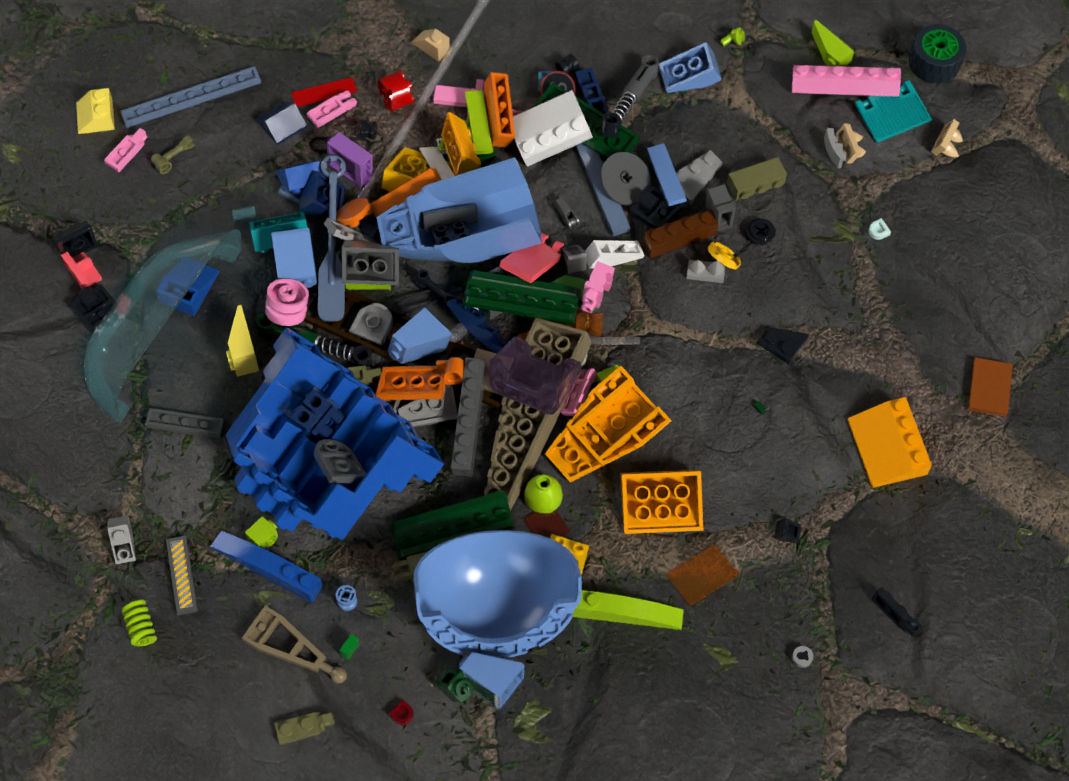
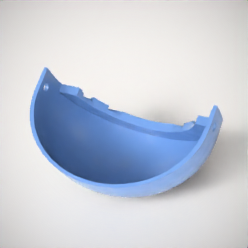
M496 530L459 536L434 547L418 562L414 571V590L418 616L429 635L437 643L460 655L473 652L502 659L527 653L528 649L537 645L541 647L551 641L571 621L572 614L576 606H579L581 599L580 569L576 558L565 546L538 534Z

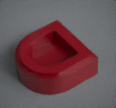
M402 699L388 713V716L399 725H407L413 719V710Z

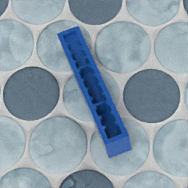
M220 531L210 546L211 549L310 603H313L323 587L321 578L266 549L226 532Z

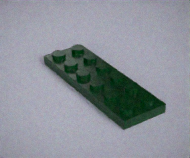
M552 82L534 107L568 91ZM576 97L593 138L582 142V144L606 159L618 152L630 153L640 140V136L620 125L618 136L614 138L604 136L601 132L604 114Z

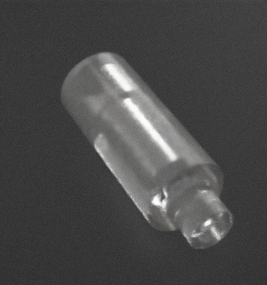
M461 322L449 330L452 333L449 341L457 342L469 333Z

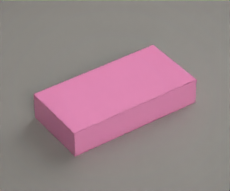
M436 85L433 99L434 104L467 107L465 91H470L471 89Z

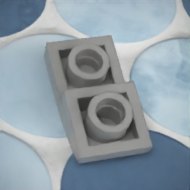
M827 128L824 137L826 150L833 164L837 168H841L843 161H846V150H843L842 143H838L837 135H834V128Z

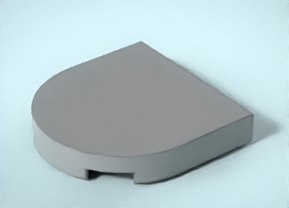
M372 303L365 308H361L349 332L383 346L392 329L393 316L384 305Z

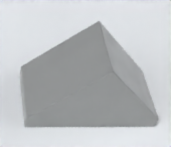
M580 245L561 248L568 273L586 270L587 254Z

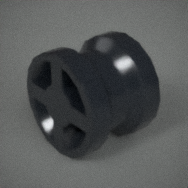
M362 120L360 138L370 137L375 140L377 122L368 123Z

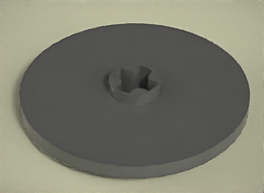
M628 152L615 153L608 157L601 167L600 181L602 188L607 196L618 204L634 205L637 203L640 194L644 190L648 191L650 189L651 177L645 163L634 154Z

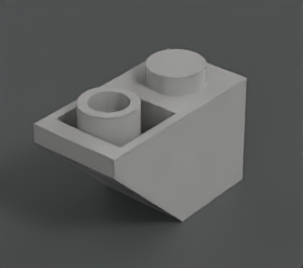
M129 515L108 519L107 529L115 563L121 564L136 561Z

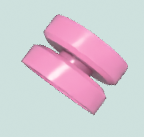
M283 278L270 283L267 288L265 314L268 319L281 326H292L302 322L307 313L308 289L301 282L293 279Z

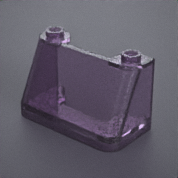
M514 336L490 360V386L499 395L543 413L553 415L562 405L579 375L581 362L568 358L562 363V367L531 355V348L528 342Z

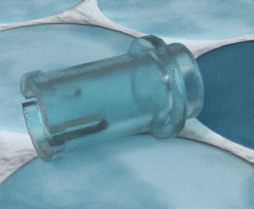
M248 205L246 208L232 209L234 221L256 217L254 206Z

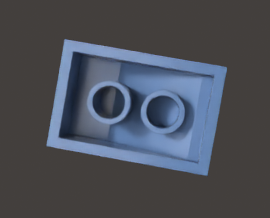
M707 42L659 64L667 93L704 88L722 80L714 52Z

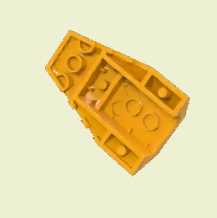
M620 366L591 390L588 398L580 405L577 413L569 420L563 432L558 435L545 455L571 483L642 447L667 426L671 419L659 406L656 407L637 387L634 379Z

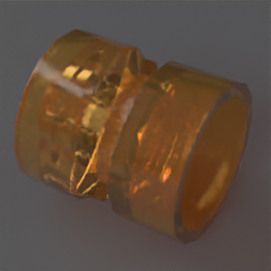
M577 311L576 329L587 331L592 337H602L603 313L592 312L589 315L587 312Z

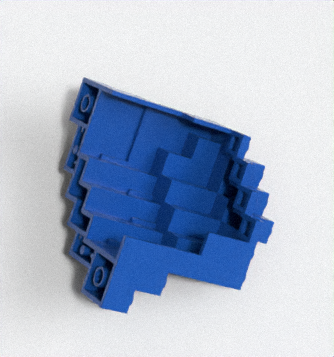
M286 327L273 345L276 351L275 355L263 370L266 378L226 433L234 462L242 466L234 480L237 489L241 493H248L253 496L256 507L259 510L272 513L276 521L275 524L282 530L288 529L293 532L300 521L304 519L315 529L321 528L330 537H337L343 540L383 485L391 491L396 490L401 493L413 475L420 481L426 480L431 483L444 463L435 447L420 439L411 422L396 414L390 404L375 396L372 388L357 380L351 370L322 354L316 344ZM314 384L320 388V391L338 403V408L345 415L339 424L331 419L328 420L327 424L333 428L328 438L319 434L313 435L311 431L290 418L293 409L303 400V397ZM325 439L344 443L353 451L366 476L360 483H329L314 457L316 444Z

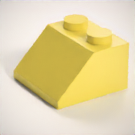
M109 88L90 90L76 103L79 134L115 130L113 100Z

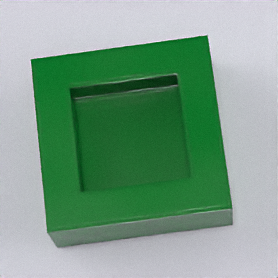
M353 634L349 636L339 650L341 657L347 661L359 646V640Z

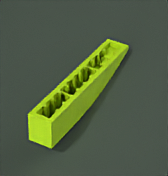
M581 590L579 606H576L572 614L573 617L677 630H682L683 609L643 599Z

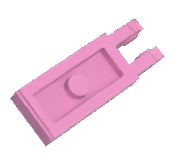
M345 91L307 112V117L318 129L347 110L354 108L357 100L355 98L348 100L351 94L349 91Z
M589 368L588 371L586 369L579 370L560 412L564 416H574L580 405L584 403L591 384L596 379L597 373L594 368Z

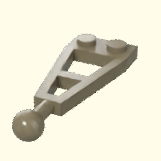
M266 605L242 637V641L260 652L314 672H318L321 669L331 676L334 683H343L347 678L345 669L342 667L334 668L327 664L324 654L282 615ZM279 623L298 640L289 654L264 645ZM303 647L307 648L317 658L315 663L297 657Z

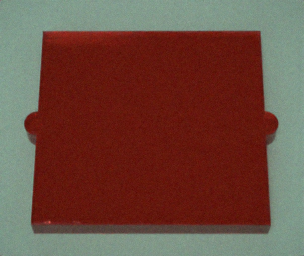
M557 510L548 514L536 512L524 519L533 534L550 538L551 534L562 537L570 532Z

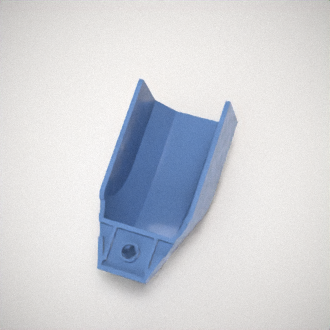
M515 157L428 184L421 188L422 191L416 195H410L406 198L405 202L399 206L396 204L377 217L382 245L399 248L400 257L415 260L473 263L489 260L542 243V234L535 205L527 181ZM470 204L477 205L478 223L467 225L471 233L470 236L441 245H434L430 231H424L422 212Z

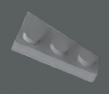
M327 218L324 222L328 229L327 232L333 236L348 241H366L378 244L375 239L332 219Z
M453 385L445 386L443 399L415 400L399 408V416L410 421L413 427L457 420L458 413Z

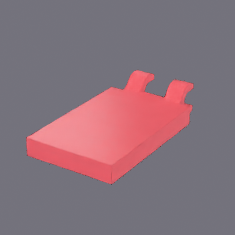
M541 233V244L512 252L501 260L500 268L532 283L560 261L562 254L560 249L564 246V243L556 241L551 248L545 243L549 236Z

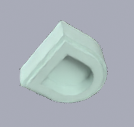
M882 218L870 224L868 233L873 239L881 240L890 236L891 231Z

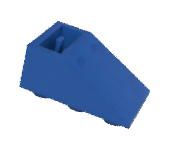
M185 258L165 278L157 294L160 303L195 316L220 270Z

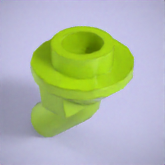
M740 27L733 29L730 34L720 40L722 46H725L733 40L737 45H741L745 39L744 31Z

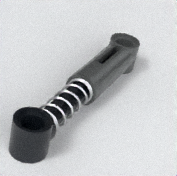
M646 55L642 58L640 67L623 90L622 97L617 102V105L611 112L603 115L601 132L604 136L614 138L619 135L622 118L631 109V105L637 103L651 80L657 77L659 59L657 57Z

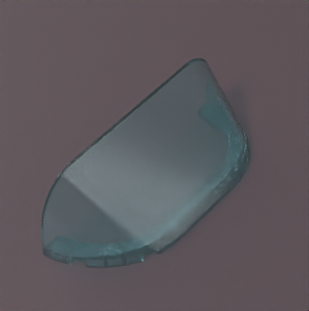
M238 229L179 241L152 255L136 272L93 332L85 353V380L93 400L113 421L120 424L130 410V406L119 399L128 375L211 257L221 258L233 263L241 252V233Z

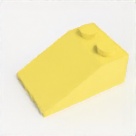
M242 305L237 306L228 340L229 350L226 351L231 371L235 370L237 377L259 371Z

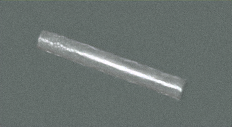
M590 337L591 345H640V337Z

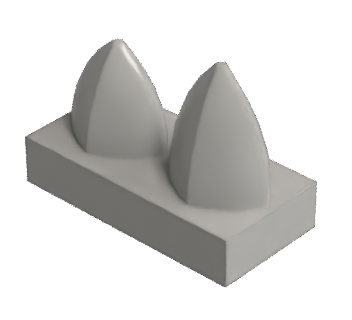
M689 259L687 279L717 283L724 282L725 265L718 260L707 262Z

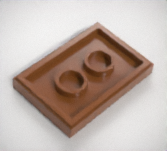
M974 358L968 410L1007 417L1013 364Z

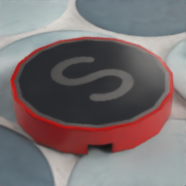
M551 72L541 82V96L552 82L568 92L572 90L575 94V83L572 77L565 72Z

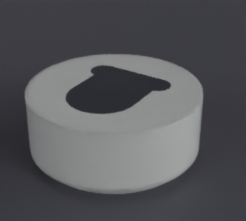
M799 646L794 650L792 660L798 667H808L812 663L813 652L806 646Z

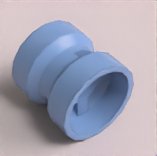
M343 585L338 588L336 599L339 608L344 611L354 609L357 605L355 589L350 585Z

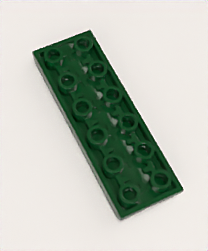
M473 270L469 273L462 306L574 324L581 290L576 287L535 280L529 283L517 277Z
M504 491L398 520L391 524L399 561L406 560V557L430 551L441 543L459 536L484 531L514 529L506 492Z

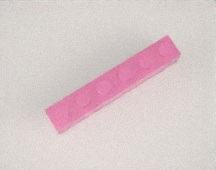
M793 65L792 93L899 96L901 68Z

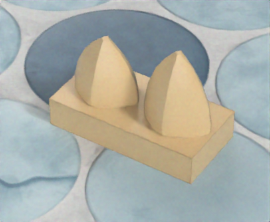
M953 119L944 125L931 150L933 154L937 156L942 152L950 157H959L956 148L950 142L963 141L961 133L957 129L958 121Z
M843 124L835 135H837L838 143H842L843 150H846L845 162L852 164L866 152L857 143L863 136L852 131L850 124Z

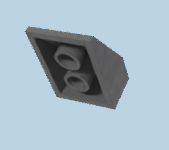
M345 240L342 246V283L399 285V248L366 241Z

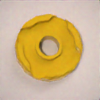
M711 242L708 246L709 253L723 265L734 270L738 269L741 265V259L738 256L735 258L733 256L734 252L727 246L719 242Z

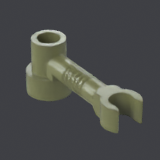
M189 135L185 136L179 145L163 156L158 153L154 154L151 157V162L161 174L168 173L172 167L168 160L183 150L194 147L193 139Z

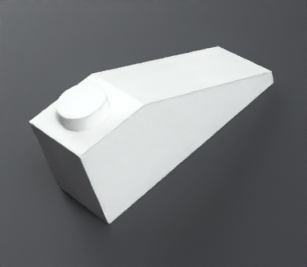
M594 240L585 250L589 268H594L597 261L609 266H615L644 257L639 241Z

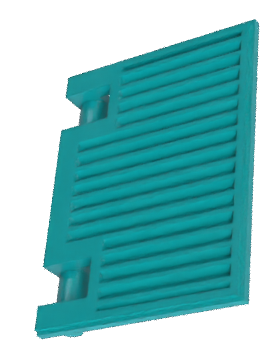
M910 80L900 86L899 96L871 95L867 100L855 102L857 110L860 112L876 143L932 121ZM868 106H872V108L868 110L865 109Z

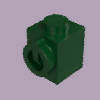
M450 668L437 682L440 689L451 700L463 703L474 689V686L461 672Z

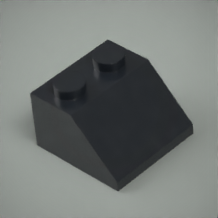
M87 221L77 223L73 227L58 232L52 237L60 255L68 252L72 258L82 252L86 253L98 247L92 227Z

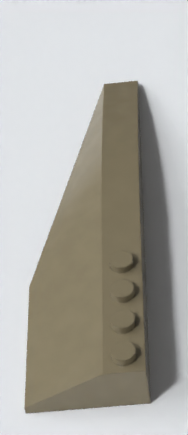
M535 318L506 380L505 395L502 398L501 415L499 414V426L495 434L491 467L488 470L487 487H485L484 496L499 491L506 492L510 510L548 440L592 341L587 331Z

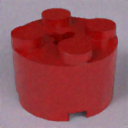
M401 70L377 80L379 93L383 95L385 99L383 102L390 112L415 102L413 95L410 93L412 85L408 79H404Z

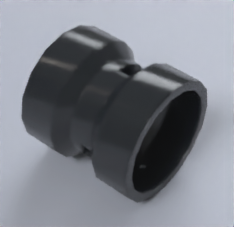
M569 54L564 60L557 61L555 67L557 71L565 72L569 75L571 71L575 72L579 69V63L574 55Z

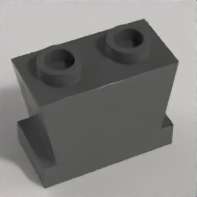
M725 184L711 187L707 191L704 209L705 211L712 210L719 223L718 231L731 228L733 226L736 206L732 202Z

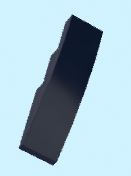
M588 68L576 71L575 77L583 101L603 114L608 113L609 110L605 97L602 96L593 69Z
M457 297L447 302V306L456 318L486 347L504 356L511 352L513 346L499 339L500 331L485 322L486 314L474 307L462 306L463 301Z

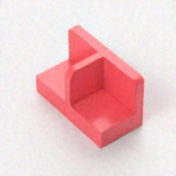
M68 252L61 255L65 266L82 289L91 287L102 280L101 275L93 266L92 260L84 252L73 258Z

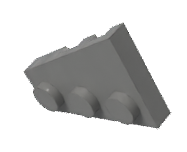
M711 150L676 172L686 201L690 205H692L697 195L703 191L704 186L722 166V161Z

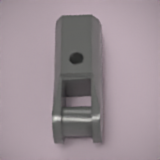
M565 198L556 199L554 206L567 228L571 229V226L575 224L580 225L578 217L572 211Z

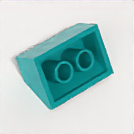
M304 212L249 222L255 252L259 251V253L269 252L273 248L271 233L307 228Z

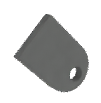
M325 439L316 444L314 457L329 483H360L366 476L355 454L344 443Z

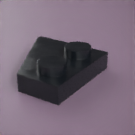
M768 327L759 338L757 344L789 364L808 340L809 335Z

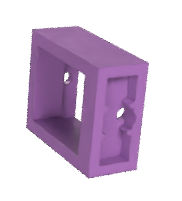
M340 132L328 140L327 156L336 155L345 162L346 170L343 176L360 188L373 177L372 154ZM329 160L328 166L340 172V162H330Z

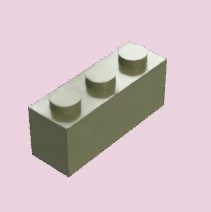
M776 157L729 173L727 185L735 200L747 199L751 195L764 193L774 187H781L785 184L787 173L779 158Z

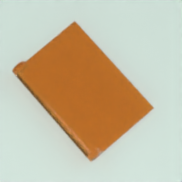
M714 544L667 574V577L688 605L692 606L740 574Z

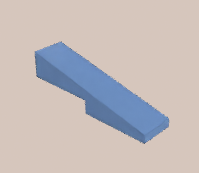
M662 143L647 148L649 160L668 205L672 206L685 202V194L665 144Z

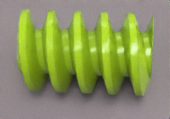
M145 600L133 601L127 604L121 611L126 628L129 631L130 642L133 646H146L157 640L156 636H151L155 633V630L149 629L153 626V623L148 621L151 618L150 615L145 614L148 612V608L143 607L146 604Z

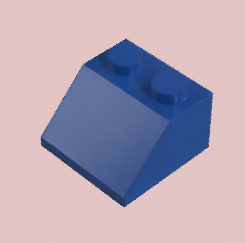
M316 161L276 170V173L284 190L291 191L293 194L302 192V188L306 187L314 172L322 173L320 162Z

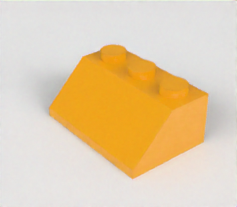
M447 112L441 136L455 176L479 169L481 161L476 155L475 144L471 141L470 129L467 128L464 120L451 112Z

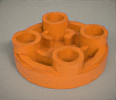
M358 198L342 206L336 213V220L340 224L349 225L350 228H354L359 225L361 219L371 215L373 210L366 198Z

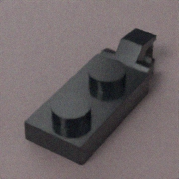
M881 586L875 592L872 601L899 628L903 627L912 637L920 631L922 626L918 620L913 619L908 614L906 608L899 605L889 591Z

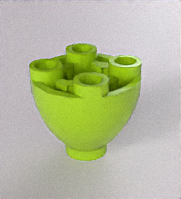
M546 474L533 477L527 483L524 491L525 504L533 511L542 514L553 513L559 507L563 498L562 487L557 479Z

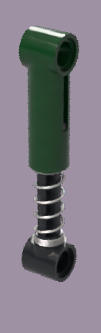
M261 313L256 319L258 331L262 337L278 339L287 327L316 344L324 353L329 352L330 355L335 354L337 357H344L345 360L353 363L355 367L363 365L366 367L372 366V353L370 348L365 345L350 348L347 347V344L344 346L340 342L335 343L333 340H326L325 337L323 339L320 333L297 325L281 326L269 320L265 313Z

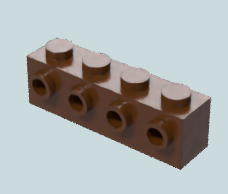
M711 209L700 211L696 215L686 216L679 221L669 222L662 227L647 230L643 236V246L651 259L716 236L719 223Z

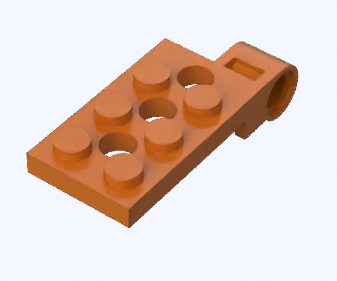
M453 357L448 360H436L437 366L383 367L376 396L382 400L443 399L446 385H457L463 381L465 362L460 358Z

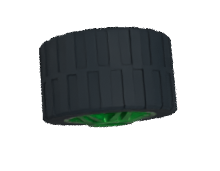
M944 24L923 27L917 32L909 55V66L913 73L927 82L944 83L950 81L959 73L966 54L967 46L964 37L954 28Z

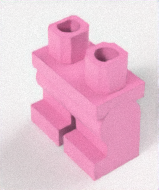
M597 261L589 281H586L582 296V302L584 303L581 307L583 311L592 313L595 307L599 309L604 290L609 292L615 268Z

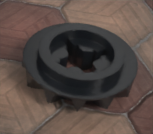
M762 218L752 220L746 228V236L749 237L750 241L755 242L756 245L771 243L776 233L774 225ZM758 230H759V231H762V230H763V231H764V234H763V235H762V234L757 235V232H758Z

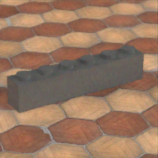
M467 357L465 359L451 464L453 475L473 476L487 368L485 359Z

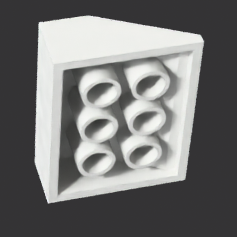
M572 90L513 116L514 139L527 167L593 138Z

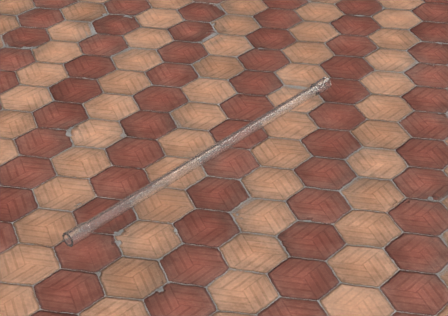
M490 0L477 1L472 13L356 199H369L385 168L389 165L436 88V85H438Z

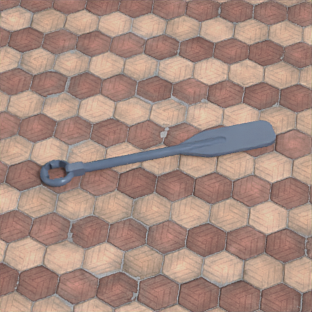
M329 155L322 160L320 167L322 173L329 178V219L336 221L337 178L344 174L346 165L341 157ZM329 160L330 162L339 161L340 172L328 173L326 171V162ZM329 233L328 252L318 272V316L323 321L336 322L344 317L345 283H342V263L336 253V236Z

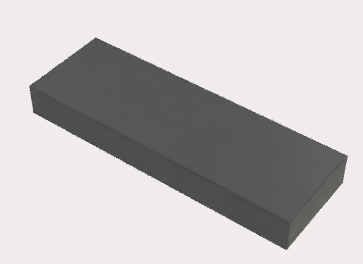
M470 204L422 212L424 231H430V227L466 221L467 225L478 223L477 205Z

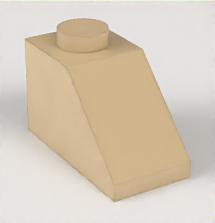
M437 29L424 30L412 41L413 45L437 61H440L450 51L449 37Z

